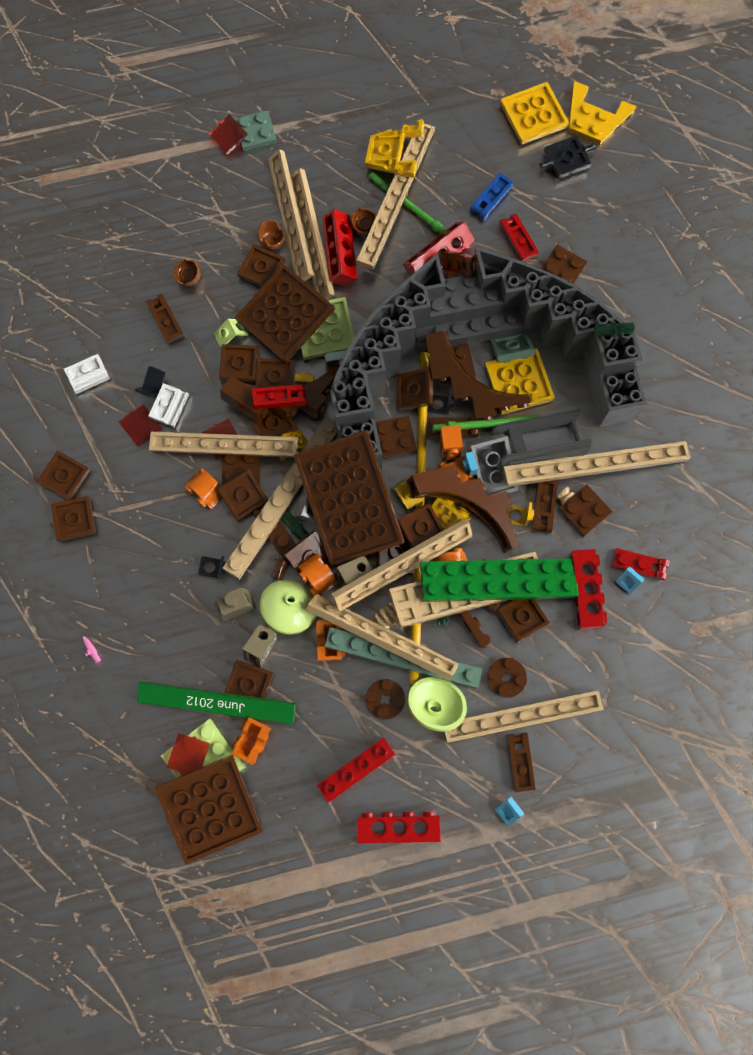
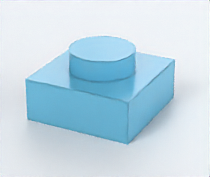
M473 451L465 453L464 460H462L464 471H468L469 476L476 475L478 472Z
M629 566L615 582L631 594L643 582L644 578Z
M512 797L495 808V811L507 826L524 814Z

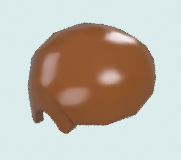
M359 208L353 212L350 222L352 230L357 235L367 236L376 218L375 213L365 208Z
M266 220L258 226V241L263 247L269 250L281 247L284 243V230L279 227L278 222Z
M185 258L176 264L173 276L178 284L190 287L197 284L200 280L201 270L194 260Z

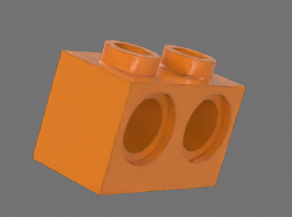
M460 425L441 427L439 436L441 461L454 462L456 458L461 457L463 443Z

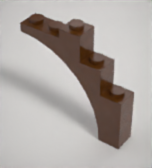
M448 331L425 334L432 379H438V382L448 381L449 377H451L454 399L459 398L460 401L471 400V396H473L476 419L492 420V416L497 414L496 408H499V411L509 410L510 406L517 405V408L529 407L528 403L533 402L532 394L505 393L490 388L476 380L457 359L450 343Z
M336 363L327 373L304 385L306 390L304 397L307 398V405L303 407L284 406L254 409L252 389L258 387L243 383L232 376L220 389L221 399L256 422L261 418H265L269 410L286 421L290 416L293 417L298 409L317 419L328 408L327 397L330 395V390L340 365ZM291 394V397H297V395Z
M454 465L414 474L406 480L412 499L436 497L463 505L477 514L491 528L499 540L504 553L519 547L518 538L512 528L511 518L507 514L508 511L513 509L512 501L507 491L486 496V488L480 478L460 483L459 473L455 470Z

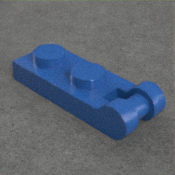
M499 173L472 204L470 211L479 214V217L485 220L513 187L514 182L502 173Z

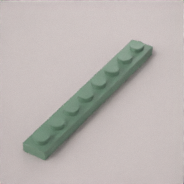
M332 627L329 628L325 648L449 681L360 636ZM456 662L459 665L450 682L477 689L483 669Z

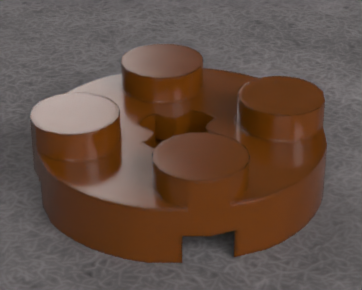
M514 658L496 660L490 666L487 673V684L490 690L501 697H515L523 691L527 683L525 668ZM503 673L511 674L510 683L502 681Z
M390 679L374 682L366 693L367 709L374 717L380 719L396 717L401 713L405 704L403 689L398 683ZM382 694L391 697L388 705L380 703Z

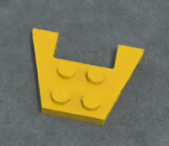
M575 81L572 89L568 132L600 145L629 115L634 113L636 106L622 101L616 114L584 102L583 100L589 87Z
M423 119L417 120V124L411 126L405 124L401 129L395 131L389 129L371 135L365 159L366 167L415 178L416 160H400L404 139L408 137H422L424 130Z

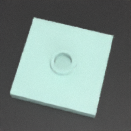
M347 350L325 354V364L337 361L341 364Z

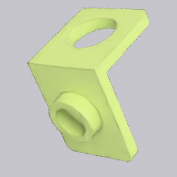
M227 319L214 332V336L221 348L222 344H228L236 335H249L248 330L236 319ZM235 324H238L242 328V331H240Z

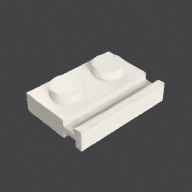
M98 354L64 369L76 394L110 379Z
M163 383L148 415L149 418L175 428L189 394Z

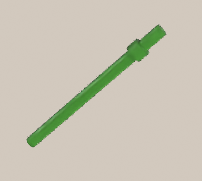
M372 172L369 175V179L388 192L390 185ZM405 197L403 205L430 225L434 232L442 234L447 230L441 222L432 219Z
M541 415L466 422L447 421L445 424L432 425V431L440 432L441 427L460 425L461 430L494 427L499 424L540 417Z

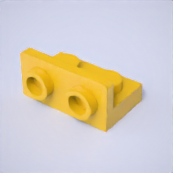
M437 498L432 504V508L444 530L463 519L468 521L472 519L469 516L470 513L465 508L456 506L454 501Z

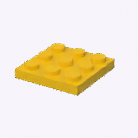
M548 82L500 100V105L521 145L569 126V121Z
M538 348L535 349V355L529 356L526 359L519 358L507 363H498L497 359L485 362L484 366L493 389L512 394H532L533 402L528 403L529 407L554 401L555 397ZM517 405L510 406L509 410L500 411V414L503 415L529 407L517 408Z

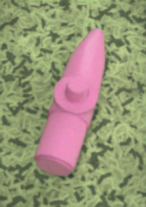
M83 636V643L87 650L85 653L86 657L90 655L95 663H99L101 659L90 640Z

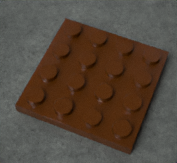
M282 264L234 318L287 363L334 312L335 307L287 266Z
M233 754L155 786L156 793L185 865L263 832Z

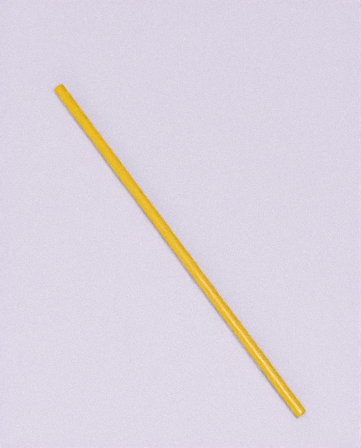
M427 352L420 353L419 369L429 367V354ZM427 406L418 408L416 474L426 471ZM422 497L423 501L415 505V510L424 506L425 497ZM420 566L415 569L412 583L421 581ZM421 623L411 625V640L420 644ZM409 671V685H414L419 681V673Z

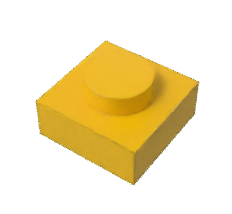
M309 373L295 374V385H305L315 380L314 375Z

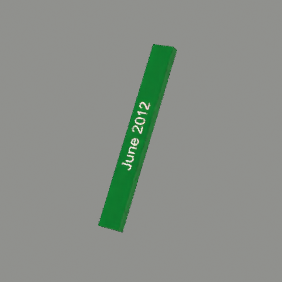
M143 681L138 683V703L245 718L250 717L252 719L287 724L294 723L296 707L294 702Z

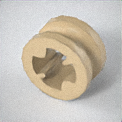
M569 487L565 488L556 497L557 500L561 501V505L575 494L569 491Z

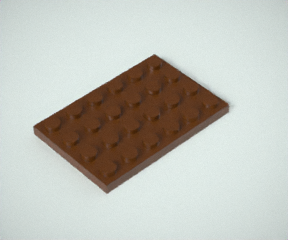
M368 430L293 455L331 566L405 542Z

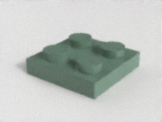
M268 110L235 118L243 151L277 144Z
M526 332L490 339L491 347L498 363H507L519 358L526 359L529 356L535 355V348Z

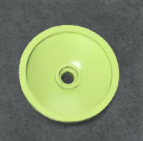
M289 579L279 580L270 584L263 591L259 601L260 615L263 621L274 631L282 634H298L308 629L316 618L315 614L306 610L314 597L310 593L309 588L301 582ZM288 599H292L294 602L290 603Z
M435 677L423 678L412 686L408 694L407 701L410 713L425 728L439 732L450 731L458 727L465 718L467 712L465 697L460 689L450 681Z

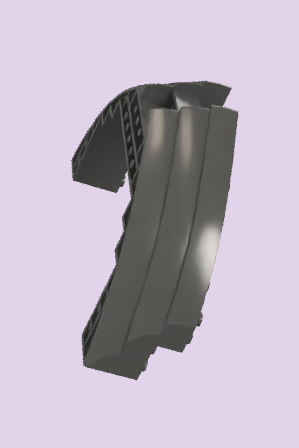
M475 247V276H458L444 279L439 255L436 254L396 288L369 316L351 342L330 390L338 439L368 430L380 469H382V451L375 423V410L372 399L385 396L386 378L396 377L397 374H400L401 358L420 355L422 352L428 353L425 334L448 331L451 346L490 342V339L526 332L527 335L538 333L542 349L560 346L564 362L582 359L599 426L635 420L647 404L637 367L642 361V355L636 334L622 319L594 296L569 281L528 263Z

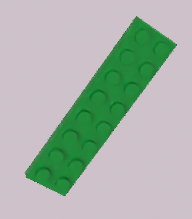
M573 558L430 561L420 563L423 602L577 598L579 596Z

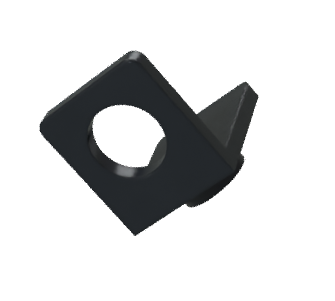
M149 366L143 386L135 388V391L150 398L158 396L166 372Z
M449 389L448 396L433 395V401H442L443 407L435 409L430 405L428 406V412L449 415L450 408L454 407V397L451 396L452 389Z
M202 556L198 575L220 579L221 573L225 574L223 566L226 563L224 562L225 556H221V559ZM206 562H212L215 565L213 572L208 573L204 570L203 566Z

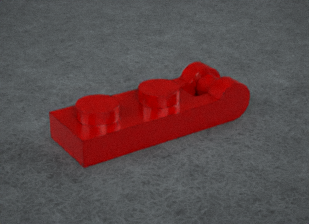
M516 213L510 215L508 219L499 220L501 229L504 230L521 261L524 262L538 255L537 247Z
M288 385L253 388L254 409L306 406L307 398L304 397L306 392L305 386ZM291 394H296L297 397H291Z
M616 548L611 568L625 571L630 566L641 576L664 581L666 580L667 574L665 570L668 568L669 561ZM653 565L658 566L657 571H652Z

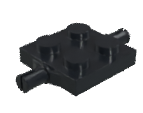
M577 135L548 145L544 148L548 160L539 163V167L541 170L551 167L558 179L588 169L591 166V162L587 153L595 151L596 145L592 143L584 146L579 141Z

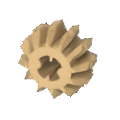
M389 602L372 617V621L387 629L395 625L398 621L392 602Z

